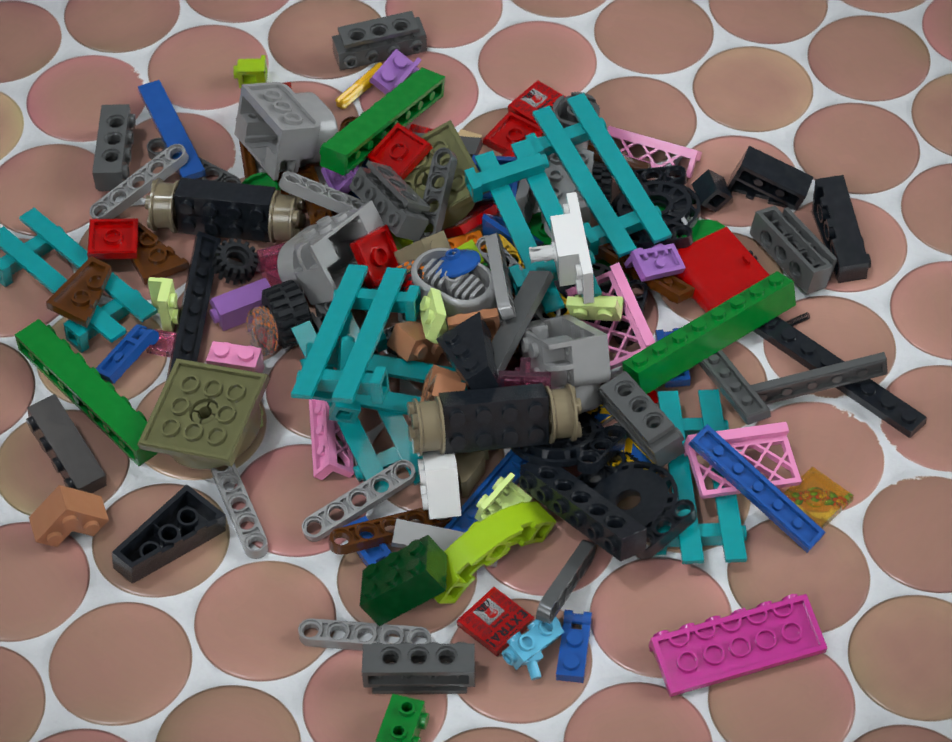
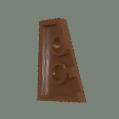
M139 222L137 259H131L144 285L148 284L149 277L165 278L189 269V261L184 257L180 258L176 255L174 249L170 246L166 247L154 233Z
M91 256L46 301L47 309L87 328L111 276V265Z

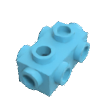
M556 617L551 624L535 619L527 626L528 632L523 635L520 632L516 633L507 641L509 646L502 651L504 660L509 665H512L515 670L527 665L531 680L542 677L537 663L544 657L541 651L555 642L564 633L561 623Z

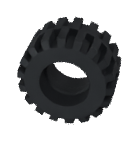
M288 280L262 290L261 300L262 306L265 309V317L267 314L270 318L268 320L269 327H271L270 322H273L272 334L274 336V332L277 333L276 341L284 349L298 344L291 328L309 320L314 328L309 306L300 287L293 280Z

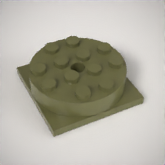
M451 120L421 136L433 148L404 179L423 199L432 158L436 150L445 147L456 154L457 166L442 230L465 218L475 205L465 185L464 170L474 167L475 172L479 173L477 166ZM445 154L441 157L440 164L442 166L449 162L450 155ZM440 177L435 181V189H439L444 185V177ZM438 200L430 204V212H435L438 209ZM433 224L427 225L424 232H433Z
M176 359L137 445L142 450L169 454L176 462L193 469H212L222 465L233 466L235 459L242 455L253 443L260 429L261 408L259 404L270 381L268 374Z

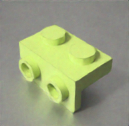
M149 277L148 286L151 301L160 314L163 333L173 334L175 324H178L180 315L173 279Z
M430 288L428 295L423 296L421 300L419 314L425 339L438 344L436 338L448 331L445 320L447 315L440 290Z
M581 295L567 296L566 307L569 314L577 319L621 321L624 299L621 296L594 297V303L584 304Z
M510 473L505 479L501 476L493 485L492 489L494 491L491 495L484 494L476 504V507L479 509L474 518L482 521L509 506L520 502H531L532 497L512 482L515 477L513 473Z

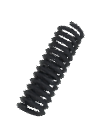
M808 312L803 313L796 318L788 320L787 323L791 326L797 325L810 319V315Z

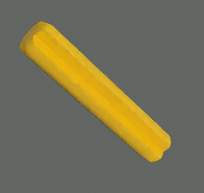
M377 63L335 99L336 106L345 109L373 85L369 80L382 66V63Z

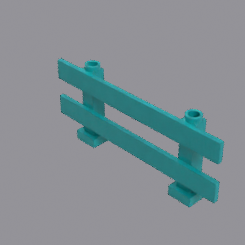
M584 93L570 97L566 101L579 123L569 127H562L550 105L532 112L534 119L545 136L537 138L535 133L526 135L525 139H530L536 153L540 152L541 155L546 154V156L556 153L599 224L591 227L589 222L583 223L588 250H591L593 255L598 254L599 246L609 242L619 258L630 254L637 247L629 234L642 229L647 231L654 244L672 237V233L662 219L659 207L657 205L654 206L607 131L604 119L602 117L599 118ZM588 140L592 142L634 210L633 212L620 217L616 215L575 148V145Z
M528 138L511 144L517 159L515 161L499 165L493 150L475 156V161L481 172L476 173L474 167L464 170L465 185L474 203L483 200V192L490 191L525 269L520 270L518 264L508 267L510 284L515 295L519 292L529 271H551L554 278L541 301L542 307L547 314L565 308L554 283L555 280H558L556 264L554 260L531 263L529 247H537V244L509 184L526 178L550 231V216L562 215L563 209L545 173V169L549 168L548 158L546 154L536 153ZM589 250L591 264L593 265L595 264L593 252ZM593 274L594 297L602 295V291Z
M32 208L19 216V220L36 233L37 236L23 243L4 226L0 228V249L6 253V255L0 258V283L7 287L13 283L12 275L21 269H25L54 294L67 279L41 257L55 249L79 269L88 260L87 251L69 237L62 227L56 226L36 208ZM112 272L104 291L113 300L101 308L97 305L87 328L71 320L64 322L66 340L83 353L89 349L88 340L99 333L111 343L126 334L127 330L117 321L128 314H133L143 323L158 313L157 309L144 299L138 290L132 289Z
M348 264L338 289L334 290L333 300L302 369L297 372L291 398L312 400L315 391L334 392L331 397L332 402L353 403L356 394L370 395L372 403L383 404L389 389L387 367L376 366L374 373L365 372L390 313H405L406 321H416L418 318L421 303L420 286L410 285L407 292L400 291L407 274V269L387 267L378 290L361 288L368 272V266ZM351 309L369 310L343 371L325 369Z
M350 311L340 338L350 336L356 341L360 329ZM310 320L291 328L304 355V358L300 360L302 367L306 360L307 342L314 343L317 336ZM382 332L376 346L378 353L388 349L387 338L384 332ZM337 341L335 347L337 348L339 346V341ZM326 366V368H325V369L334 370L333 367H329V366ZM327 402L329 408H331L333 402ZM377 410L394 444V447L376 454L358 417L354 424L336 421L357 462V466L352 468L358 481L363 480L365 482L395 462L408 460L414 465L416 471V478L413 482L414 486L420 483L418 459H423V457L413 453L412 441L410 442L408 437V424L403 414ZM405 467L406 470H407V472H408V474H409V476H410V475H411V470H410L409 468ZM379 481L374 486V490L379 493L386 492L389 488V484L385 481Z
M344 336L340 338L338 348L334 347L327 366L343 371L355 344L353 337ZM307 342L306 344V358L310 352L313 343ZM373 354L365 373H374L376 366L387 367L388 377L424 383L426 375L434 364L417 361L407 362L400 358ZM440 366V367H443V368H446V369H448V370H451V371L456 372L454 368L446 367V366ZM503 376L499 380L500 387L504 384ZM315 391L312 399L332 402L331 397L334 392ZM388 391L383 404L372 403L370 395L356 394L353 403L333 402L329 410V420L354 424L361 412V407L408 415L407 402H412L413 398H417L418 402H420L421 397Z
M719 389L698 390L701 418H682L678 391L657 392L659 408L675 427L681 431L684 437L683 444L688 435L698 434L706 424L714 431L729 430L728 420L723 418ZM683 453L667 463L668 471L677 484L679 500L688 499L692 501L696 509L689 458L684 456ZM712 467L711 471L724 478L714 467ZM712 479L713 489H717L720 484ZM737 495L715 497L719 523L699 524L697 516L693 524L656 555H666L667 547H680L682 564H703L702 546L722 545L725 563L747 562L744 542L747 540V530L745 525H741ZM681 510L677 515L686 516L691 510ZM662 526L658 529V532H667L671 527Z

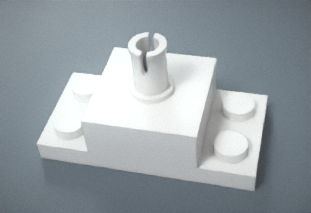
M566 193L567 204H563V214L550 216L551 245L529 247L531 263L553 259L556 264L559 285L576 284L577 294H582L584 304L594 303L593 269L577 193Z

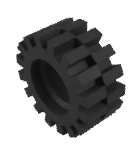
M593 165L592 176L611 205L612 175L606 165Z
M231 238L229 242L224 240L222 244L218 245L213 258L212 268H214L215 275L219 273L218 278L220 280L226 278L225 283L229 284L231 280L233 285H238L240 281L242 285L246 283V280L249 282L254 277L259 263L258 252H255L254 246L249 248V242L246 241L245 244H242V239H237V242H234V238ZM227 258L239 259L244 265H234Z

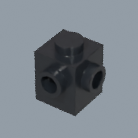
M709 169L692 183V187L699 197L701 205L714 212H717L733 198L724 177Z

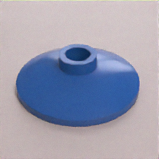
M450 249L445 253V256L438 259V262L439 260H444V262L437 269L436 273L442 268L440 278L445 277L446 271V276L449 278L465 275L478 266V263L481 261L480 255L475 250Z

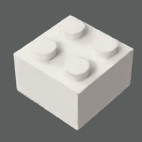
M423 452V459H418L423 510H428L430 519L461 516L455 453Z

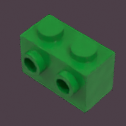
M392 694L376 742H421V737H419L421 729L425 730L429 721V713H426L425 701Z

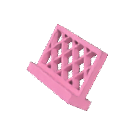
M619 262L610 266L611 271L595 278L598 285L608 280L612 284L609 293L602 292L600 296H614L613 294L616 292L617 296L623 297L622 314L625 312L626 316L622 315L621 320L630 323L627 333L615 330L619 321H613L611 327L607 328L599 325L601 320H595L594 323L581 320L602 332L608 333V344L612 335L624 338L619 349L608 345L609 351L616 353L614 360L610 362V370L622 366L623 361L655 343ZM576 286L566 290L568 296L577 294ZM629 340L639 343L641 348L632 353L624 350Z
M787 422L716 431L757 470L769 476L768 480L777 488L801 484L802 480L787 438L789 432ZM697 434L688 435L683 444L684 456L689 458L701 499L741 494L726 478H722L711 471V465L706 468L698 463L696 456H699V454L688 445ZM771 445H782L784 451L782 458L768 450ZM753 448L762 455L758 461H755L744 454L746 449ZM764 456L778 463L774 471L760 464ZM780 465L790 471L792 478L784 479L776 474ZM706 476L720 484L719 487L707 490L704 483Z

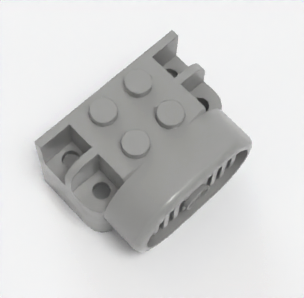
M280 82L243 84L241 86L234 134L274 181L278 180L279 171L282 169L297 173L298 169L306 166V164L320 162V147L338 132V126L331 110L316 94L312 92L294 93L289 86Z
M372 200L366 202L359 209L352 208L332 217L325 216L316 222L317 224L307 226L287 241L280 249L277 259L278 274L282 283L293 280L300 287L304 296H307L311 305L332 301L334 290L338 289L348 264L358 265L349 244L384 225Z
M449 248L431 249L416 258L411 268V280L414 285L420 286L421 300L423 296L428 295L430 288H434L441 292L446 317L477 312L482 309L497 308L501 325L503 319L497 306L492 274L488 267L478 263L474 270L465 275L449 278L446 276V271L445 277L440 278L442 268L437 273L436 271L444 260H439L438 262V259L445 256V253L450 250ZM424 266L422 270L424 272V275H422L424 277L423 280L418 275V269ZM398 313L399 322H408L406 321L405 313Z
M570 314L530 321L520 340L519 354L523 357L522 371L525 378L528 377V383H543L544 386H549L550 389L565 388L566 384H571L572 387H575L576 398L581 400L582 413L599 407L602 401L598 389L601 383L608 382L611 378L607 334Z

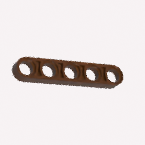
M422 507L340 527L331 532L329 548L335 554L345 555L377 547L382 543L390 544L392 543L394 532H388L384 528L395 526L396 519L406 521L416 519L426 525L444 528L452 520V517H448L445 520L430 519L428 510H423ZM362 532H370L373 534V537L365 539L362 538L359 534ZM337 538H345L348 541V543L345 545H339L335 543L334 540Z

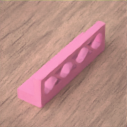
M608 126L607 131L611 137L620 139L624 145V148L620 150L621 153L627 151L628 157L634 158L630 148L637 144L642 145L647 154L635 159L645 161L644 159L649 157L651 162L648 163L651 164L652 168L664 167L670 163L674 166V161L680 157L689 158L687 178H691L696 161H700L702 152ZM659 150L664 151L669 159L661 165L656 164L652 157V154Z
M309 399L314 477L323 480L334 471L350 478L354 475L352 468L354 467L353 454L337 422L329 420L330 408L327 402ZM336 434L343 442V447L336 440ZM337 455L345 463V466L337 463Z

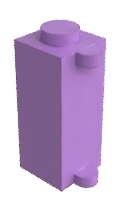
M263 278L211 298L209 300L212 307L210 315L215 324L219 323L222 330L225 331L256 319V312H258V318L260 315L262 316V313L265 315L262 311L261 297L262 290L271 287L267 279Z

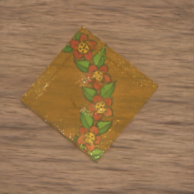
M813 466L801 476L802 482L800 485L791 486L783 493L822 529L853 501L854 496Z

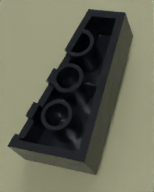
M844 175L815 179L812 215L823 244L837 258L834 268L837 282L843 283L867 279L868 268H871L870 255L866 254L864 240L859 230Z
M55 394L27 407L28 418H26V422L43 451L51 459L56 472L60 473L65 479L64 484L66 487L92 494L107 486L106 474Z
M186 484L112 551L113 568L133 584L225 532L226 515Z

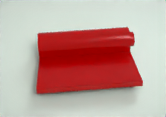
M727 226L693 242L689 247L677 250L686 269L683 273L674 276L695 288L692 298L705 313L769 276L768 272Z

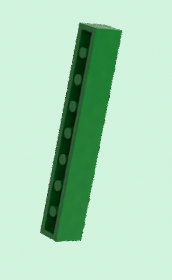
M423 67L414 74H411L404 82L400 83L391 92H388L382 99L375 102L368 110L362 112L359 117L321 145L319 151L321 155L320 166L345 176L366 159L367 155L397 123L406 127L442 98L445 76Z
M776 271L623 361V372L626 371L646 394L650 393L709 356L796 305L794 281Z
M38 319L14 334L19 351L135 464L141 466L158 454V452L142 450L137 445L147 424L144 414L139 410L136 412L125 396L121 397L118 395L114 386L109 381L105 382L96 368H90L80 353L75 354L71 350L69 343L65 339H60L50 325L46 326Z

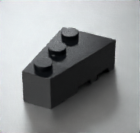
M748 146L732 172L727 186L731 194L732 192L745 194L746 198L751 200L754 197L766 199L768 204L784 208L788 207L797 211L806 198L814 177L756 148Z
M480 312L436 338L447 360L463 382L466 383L469 390L500 387L497 367L493 357L494 349L491 344V332Z

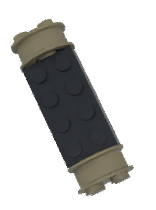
M157 178L152 181L151 193L145 198V209L148 210L147 227L151 228L152 231L166 228L170 229L172 233L178 232L197 235L198 231L215 237L275 243L277 240L289 241L306 225V214L302 213L305 199L295 195L281 194L280 190H275V187L190 178H181L175 183H166L161 178Z
M539 383L438 393L439 396H435L434 400L418 402L417 398H413L412 402H407L408 417L411 418L412 424L408 426L409 441H412L413 453H417L418 456H422L423 452L428 451L452 454L546 445L554 443L555 439L570 438L571 441H576L577 438L582 436L581 423L578 422V414L582 413L581 400L576 398L575 387H572L571 384H566L565 388L550 389L549 386Z

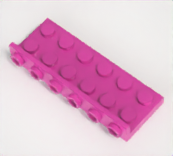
M790 594L779 602L772 603V601H766L750 610L741 608L733 611L729 616L722 618L720 616H713L706 619L704 623L697 625L688 623L673 632L663 630L651 637L648 646L650 652H654L670 697L822 654L828 649L807 594L800 596Z

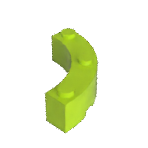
M520 502L504 508L482 521L474 522L468 531L444 551L447 554L446 591L434 597V599L440 604H455L466 588L476 579L473 574L484 564L486 566L492 565L510 551V547L515 544H519L522 547L532 543L543 542L557 521L539 503Z

